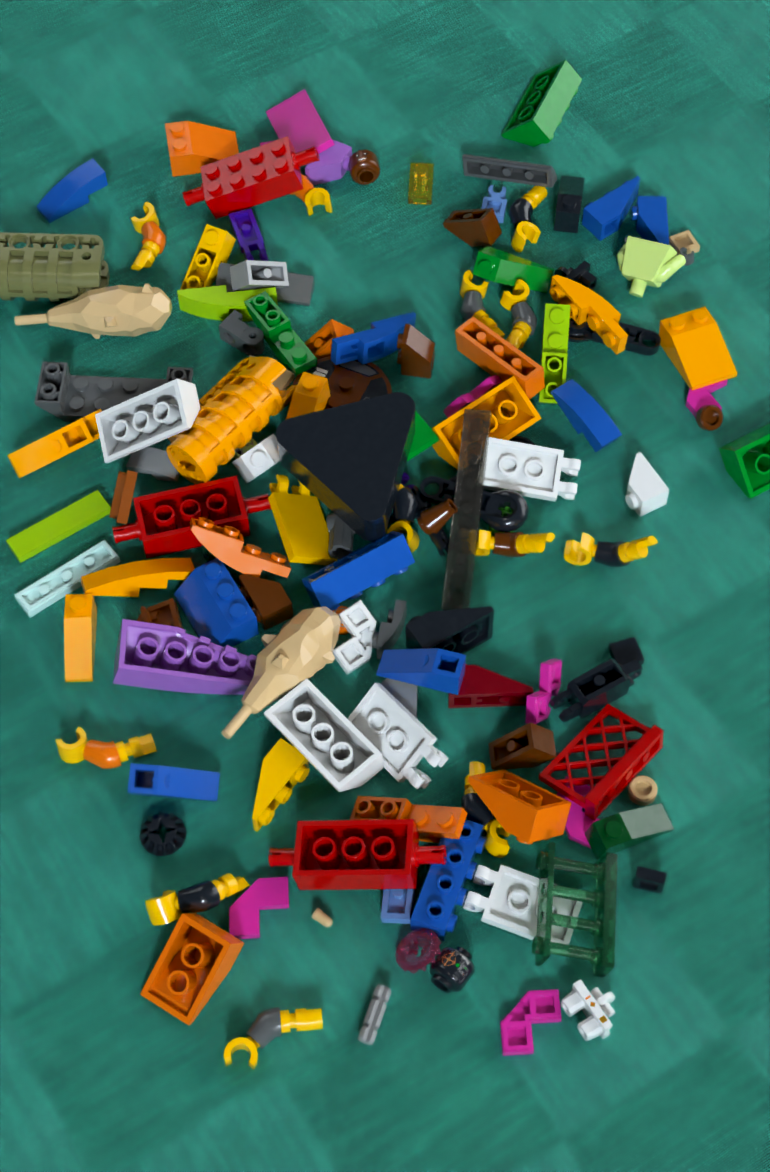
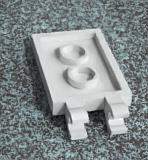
M487 437L478 488L497 492L513 490L522 496L556 502L557 495L567 500H574L578 484L560 481V475L562 471L569 476H578L581 460L563 458L564 450Z
M381 683L373 684L347 718L382 753L383 767L398 782H404L407 779L416 789H419L420 786L425 789L432 780L427 774L416 768L417 764L424 757L433 767L437 765L443 767L449 759L442 751L433 746L437 738Z
M502 864L498 872L483 865H478L473 882L481 886H492L490 896L486 898L478 893L469 891L463 908L471 912H482V922L566 953L585 895Z

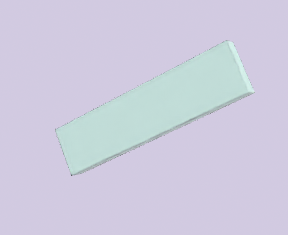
M104 539L14 595L15 599L29 618L65 597V594H69L81 587V576L115 566L120 563V558Z

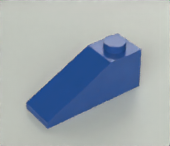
M638 196L637 204L632 206L631 219L636 220V231L642 239L669 245L666 196Z

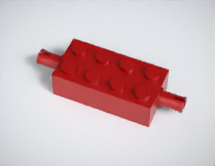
M286 136L201 166L202 184L200 187L182 192L184 201L187 206L205 200L215 219H218L230 213L302 190L304 188L300 167L320 161L318 151L315 146L296 153L289 137Z
M236 475L135 497L133 501L137 514L136 523L112 527L115 543L139 538V540L143 541L146 558L200 547L203 545L190 529L191 518L199 519V517L207 518L213 521L214 525L222 528L225 526L234 527L240 531L243 537L250 536L249 514L271 510L268 500L269 495L266 493L245 499L244 496L242 497Z
M414 819L297 821L295 848L271 847L269 853H272V855H268L270 867L293 866L292 877L300 890L416 889L417 869L420 864L445 865L446 858L444 859L447 854L445 845L419 846L420 834Z

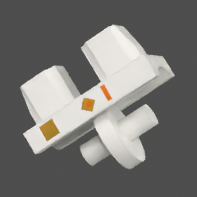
M578 980L573 984L571 992L561 1000V1007L569 1017L581 1010L584 1012L587 1019L580 1022L577 1028L585 1041L596 1038L599 1035L602 1039L610 1035L609 1030L613 1027V1024L608 1018L615 1014L614 1009L610 1005L615 1000V995L612 992H607L603 995L598 987L589 992L582 980Z

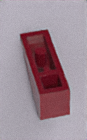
M466 664L459 694L447 693L448 708L526 706L527 695L533 693V687L480 666Z

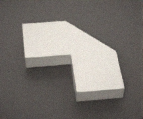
M361 600L338 614L341 623L352 638L335 648L333 655L347 675L368 662L371 658L376 620Z

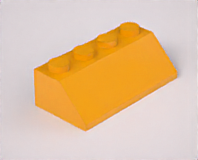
M512 376L433 427L432 430L438 436L439 441L433 444L432 447L439 457L461 472L483 458L487 437L510 440L542 418L516 378Z

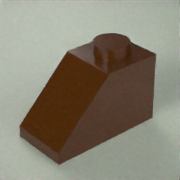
M493 208L454 210L443 222L444 228L471 247H490L502 234Z
M531 722L488 743L491 769L493 770L537 767L557 757L553 731Z

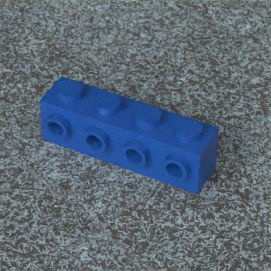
M391 531L380 540L371 542L302 579V582L314 607L326 606L333 611L340 606L339 603L346 599L352 600L363 594L362 591L370 586H380L385 583V578L393 574L399 575L409 569L408 566L415 563V560L404 534Z
M465 820L460 839L441 838L438 846H446L447 856L444 857V859L446 858V864H431L410 918V930L442 941L445 940L447 932L453 933L458 916L454 915L457 905L463 906L468 889L464 888L467 879H473L477 868V863L474 862L477 853L482 854L487 837L483 836L484 825Z

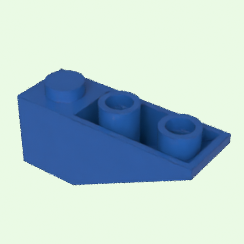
M637 176L630 181L624 182L620 187L607 192L603 197L588 203L584 207L582 225L599 241L619 230L638 195L640 177Z
M439 648L384 650L376 675L458 695L465 674L466 655Z
M130 763L128 793L142 796L218 801L220 772Z

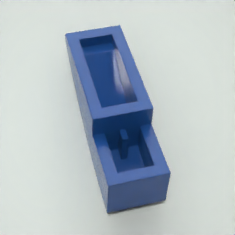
M93 158L85 162L59 181L39 202L37 210L51 223L89 203L88 195L108 185L105 171Z
M573 379L550 392L578 435L583 433L595 452L613 443L622 435L604 409Z

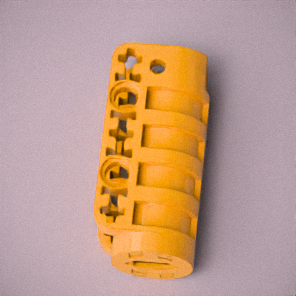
M248 357L239 362L199 400L200 410L191 429L168 438L171 444L167 447L166 451L175 469L193 484L208 482L217 473L219 465L227 464L234 457L237 448H243L251 441L253 432L261 431L269 423L270 416L277 415L291 402L297 385H291L287 390H279L278 387H274L272 384L287 369L280 362L270 357Z

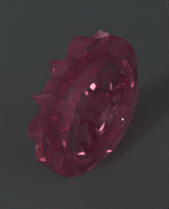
M416 929L408 933L400 941L396 950V961L404 971H410L413 974L419 969L426 971L427 965L435 963L434 957L441 953L439 948L441 941L437 934L430 929ZM418 945L423 948L419 957L416 956L419 949Z

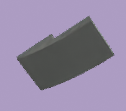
M396 600L394 610L389 609L387 622H381L379 632H374L372 648H377V659H381L384 650H392L399 639L406 620L407 601Z

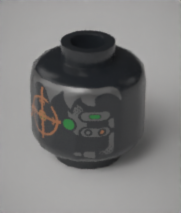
M459 946L456 949L445 947L429 968L432 976L431 982L445 993L450 994L451 991L460 992L475 972L474 965L471 962V954Z

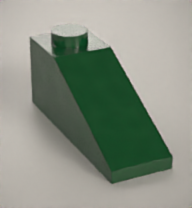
M662 803L620 812L593 822L584 834L598 860L674 830V827Z

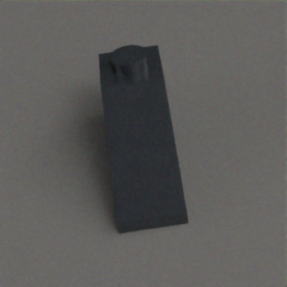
M561 176L554 231L578 233L585 178Z

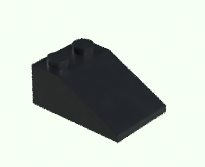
M492 606L431 611L422 616H415L406 624V649L439 648L464 654L492 638L494 609Z

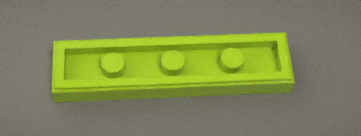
M96 490L6 540L7 545L18 561L22 563L109 515L111 507L101 493Z

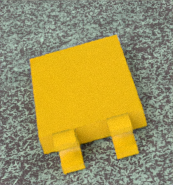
M277 474L276 479L278 483L269 484L272 493L268 500L289 562L329 565L337 561V559L331 558L328 553L329 532L318 498L310 496V490L300 481V486L293 485L291 487L293 494H289L288 477Z

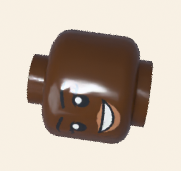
M370 150L356 151L350 157V175L357 184H371L380 175L378 158Z

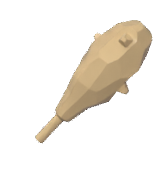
M145 283L143 287L116 285L89 290L73 300L49 309L45 314L15 316L14 321L16 326L48 323L49 326L89 333L95 339H100L101 335L136 337L147 332L160 330L171 315L172 303L170 298L160 288L151 287L149 283Z
M326 606L304 609L284 624L277 635H263L261 640L265 648L257 654L253 679L241 699L242 708L221 731L225 738L231 739L251 714L261 712L267 706L288 694L306 678L310 679L326 664L333 663L335 660L333 650L338 641L341 624L338 614Z

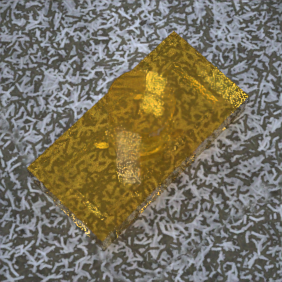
M411 163L408 204L432 205L434 164Z

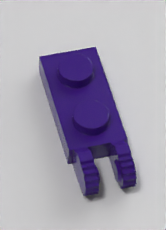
M252 209L228 214L231 227L245 260H254L250 251L258 250L260 260L268 261L264 240Z

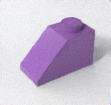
M333 140L335 145L319 153L320 161H315L305 167V176L313 185L342 179L344 174L349 171L352 147Z

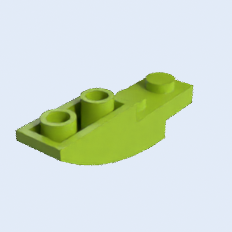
M226 285L177 290L180 310L212 320L224 321L236 310L242 314L243 321H253L244 301L264 291L278 305L276 287L227 292Z
M545 303L541 355L545 388L539 392V403L558 404L550 392L566 383L571 305Z

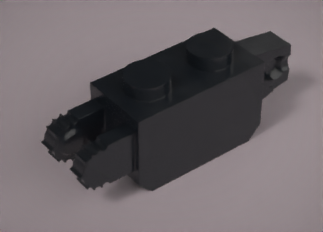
M610 659L572 679L568 683L567 690L554 696L549 703L554 709L568 702L571 704L569 708L563 710L559 715L563 723L577 716L582 719L628 694L629 687L634 685L633 680L641 676L643 667L637 659L624 665L617 663L615 659Z

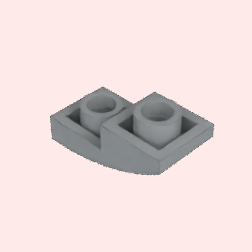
M146 447L132 453L126 465L130 471L152 474L156 480L177 482L180 473L170 462L167 451L157 448Z

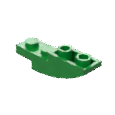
M266 291L244 301L257 328L263 332L264 339L284 367L288 366L297 376L318 365L315 355L291 328L288 317Z

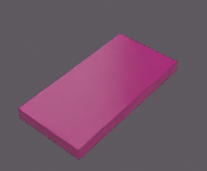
M305 89L266 111L278 138L281 139L288 136L296 153L315 146L319 154L335 145Z

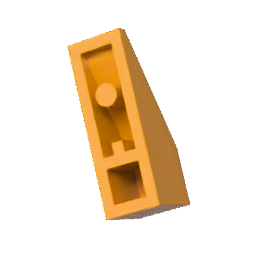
M303 372L293 393L286 419L324 410L330 398L328 379Z
M65 594V682H93L98 611L93 594Z

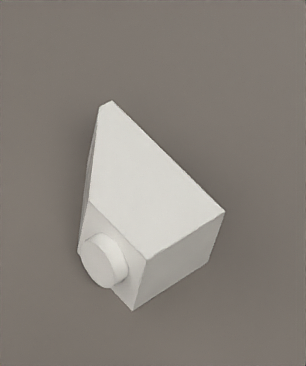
M274 434L270 435L232 462L246 483L255 479L280 461L276 436Z
M639 452L634 460L625 499L627 505L634 509L639 517L666 505L669 488L643 454Z

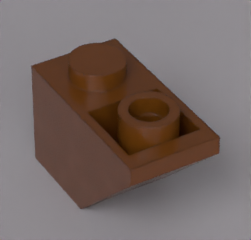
M405 324L403 334L399 333L397 348L399 349L397 364L401 365V375L431 379L435 361V343L411 324Z
M246 574L239 576L240 587L238 588L257 617V623L260 622L264 631L294 617L292 602L279 582Z

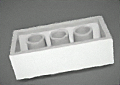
M177 378L95 414L104 462H113L191 429L200 410L195 384Z
M307 678L264 712V716L338 792L363 786L383 769L382 753Z

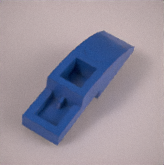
M411 312L371 322L369 330L333 338L331 361L338 365L358 360L363 365L392 354L398 350L399 333L403 334L405 324H411L415 328L416 314Z

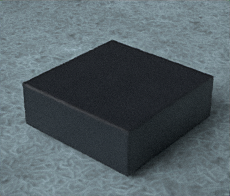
M635 637L609 643L608 650L612 659H615L617 663L624 665L637 659L640 665L644 664L645 659Z
M638 866L633 887L662 894L667 873Z

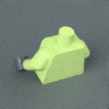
M632 236L625 237V244L617 253V261L622 275L632 282L629 294L640 298L643 297L647 285L659 288L663 282L669 279L682 266L694 263V251L687 254V248L682 247L680 254L677 255L676 250L671 245Z

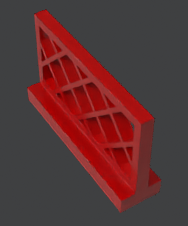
M607 704L539 774V780L583 807L585 815L595 821L631 780L663 748L664 730L656 725H653L650 729L610 704ZM610 715L619 721V725L604 726L603 720ZM637 731L642 736L639 739L627 740L625 732ZM621 732L622 741H606L605 734ZM601 734L603 743L586 744V738L589 735ZM624 748L625 754L622 757H609L608 750ZM604 750L605 759L589 760V751ZM584 752L585 761L569 762L568 757L572 753ZM607 766L608 772L605 775L592 776L591 768ZM587 768L588 777L572 778V769ZM567 770L568 779L556 780L550 775L554 771ZM590 784V791L585 797L574 791L573 786Z

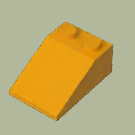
M705 306L660 320V345L691 390L737 377V370L718 324Z

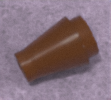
M447 499L438 505L422 511L417 521L426 534H437L447 521L458 512V509L451 499Z

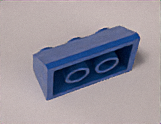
M218 558L195 568L174 593L175 599L198 638L204 636L211 639L210 642L223 647H226V645L233 647L259 634L257 617L227 568Z

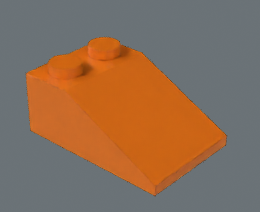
M192 121L165 123L173 177L201 173V166L239 153L235 131Z
M505 769L469 776V784L504 830L516 836L517 841L523 844H533L536 841L550 840L552 837L564 834L572 802Z
M182 913L140 995L188 1026L191 1025L231 970L244 942L197 913Z

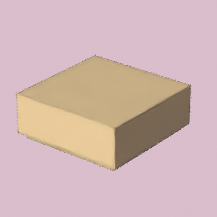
M689 230L669 237V245L676 250L677 255L680 254L682 247L687 248V254H690L692 251L697 253L700 250V245Z

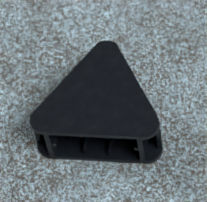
M394 392L289 418L281 422L276 430V439L282 466L363 540L374 542L383 538L387 531L415 435V403L413 399L405 393Z

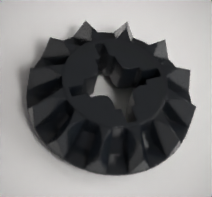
M159 811L154 816H148L147 821L141 824L139 837L142 846L150 854L168 856L177 852L184 844L186 828L182 819L175 816L172 812L169 814ZM161 825L165 827L166 831H170L166 833L164 843L160 839L159 834H155L160 831Z

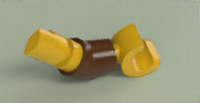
M467 530L462 534V553L471 556H488L490 549H492L493 554L507 557H523L529 553H542L545 549V543L552 542L556 536L552 532L530 535L523 532H498L491 536L490 531Z

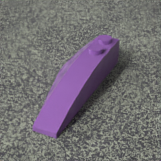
M122 619L114 661L113 684L196 694L244 695L253 679L257 656L253 654L250 656L237 652L236 648L228 645L223 647L210 642L211 639L200 636V638L185 633L186 630L179 627Z

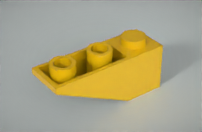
M206 224L180 290L211 287L217 278L219 264L227 263L236 241L228 231Z
M282 738L277 741L263 758L252 814L253 828L256 832L263 825L267 826L272 821L277 807L289 800L294 786L298 782L302 783L310 771L309 761L294 746Z

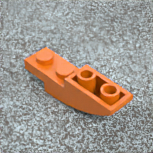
M191 518L190 529L198 541L229 567L243 574L258 578L262 570L288 578L291 566L286 556L277 552H272V554L262 552L261 548L252 544L243 546V535L234 527L225 526L222 528L214 525V522L207 518Z
M357 796L349 820L414 819L420 834L419 841L439 843L440 838L460 839L467 812L463 807L411 804L407 798Z

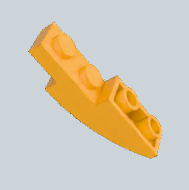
M559 275L552 276L549 291L552 299L559 304L571 305L570 318L578 325L587 321L589 327L596 331L604 344L611 348L616 355L623 352L628 334L619 325L621 314L608 301L586 286Z
M101 408L8 454L7 457L18 478L99 439L95 414L102 412Z

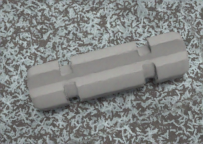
M378 984L374 990L373 999L370 1001L363 1021L364 1026H362L358 1035V1041L361 1043L372 1045L375 1041L376 1030L380 1027L387 1007L385 1003L389 1001L392 992L387 986Z

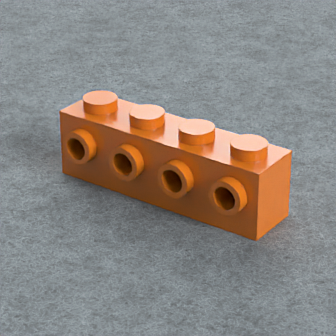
M474 316L455 330L457 350L491 376L498 375L503 382L514 376L529 400L545 388L544 368Z

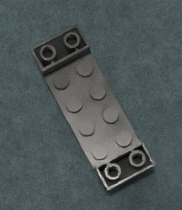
M42 362L34 402L36 406L66 422H74L100 408L104 411L177 378L192 383L193 368L168 367L166 379L70 375L68 363Z

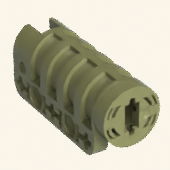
M0 232V298L5 301H14L16 297H24L26 301H38L39 298H49L51 302H62L64 298L75 299L89 290L108 287L110 272L107 262L104 261L105 248L102 238L98 235ZM17 243H26V246L23 248L14 247ZM71 243L75 245L72 249H63V246Z

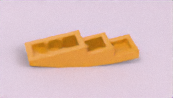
M159 558L135 561L81 576V584L84 594H93V596L139 597L140 588L167 589L168 580H186L195 567L191 558Z

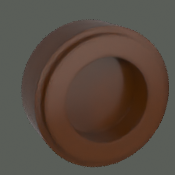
M704 405L697 411L696 422L701 429L713 431L722 424L723 414L719 407Z

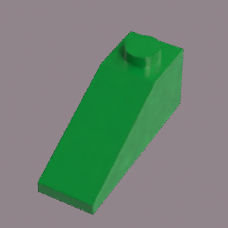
M487 246L478 251L472 274L492 282L514 286L515 281L521 279L527 283L530 290L547 293L554 269Z

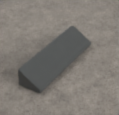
M467 154L462 156L464 176L553 188L557 180L553 166Z
M219 264L215 286L226 285L227 292H235L232 291L230 267L234 264ZM287 272L289 286L276 288L277 301L310 306L315 288L314 277Z

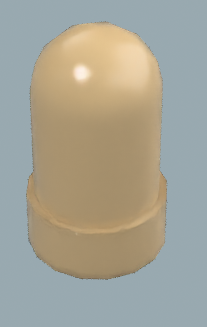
M317 908L311 916L312 919L326 928L331 927L333 924L332 918L320 908Z

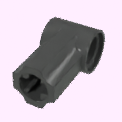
M328 513V553L331 558L339 560L353 552L354 534L357 533L335 513Z

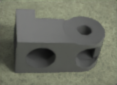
M234 310L219 325L220 339L248 356H259L263 353V332L259 328L250 327L244 323L242 314Z

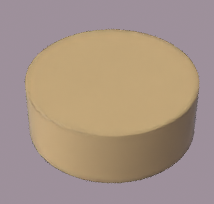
M637 776L629 784L628 796L637 805H649L656 798L657 784L648 776Z

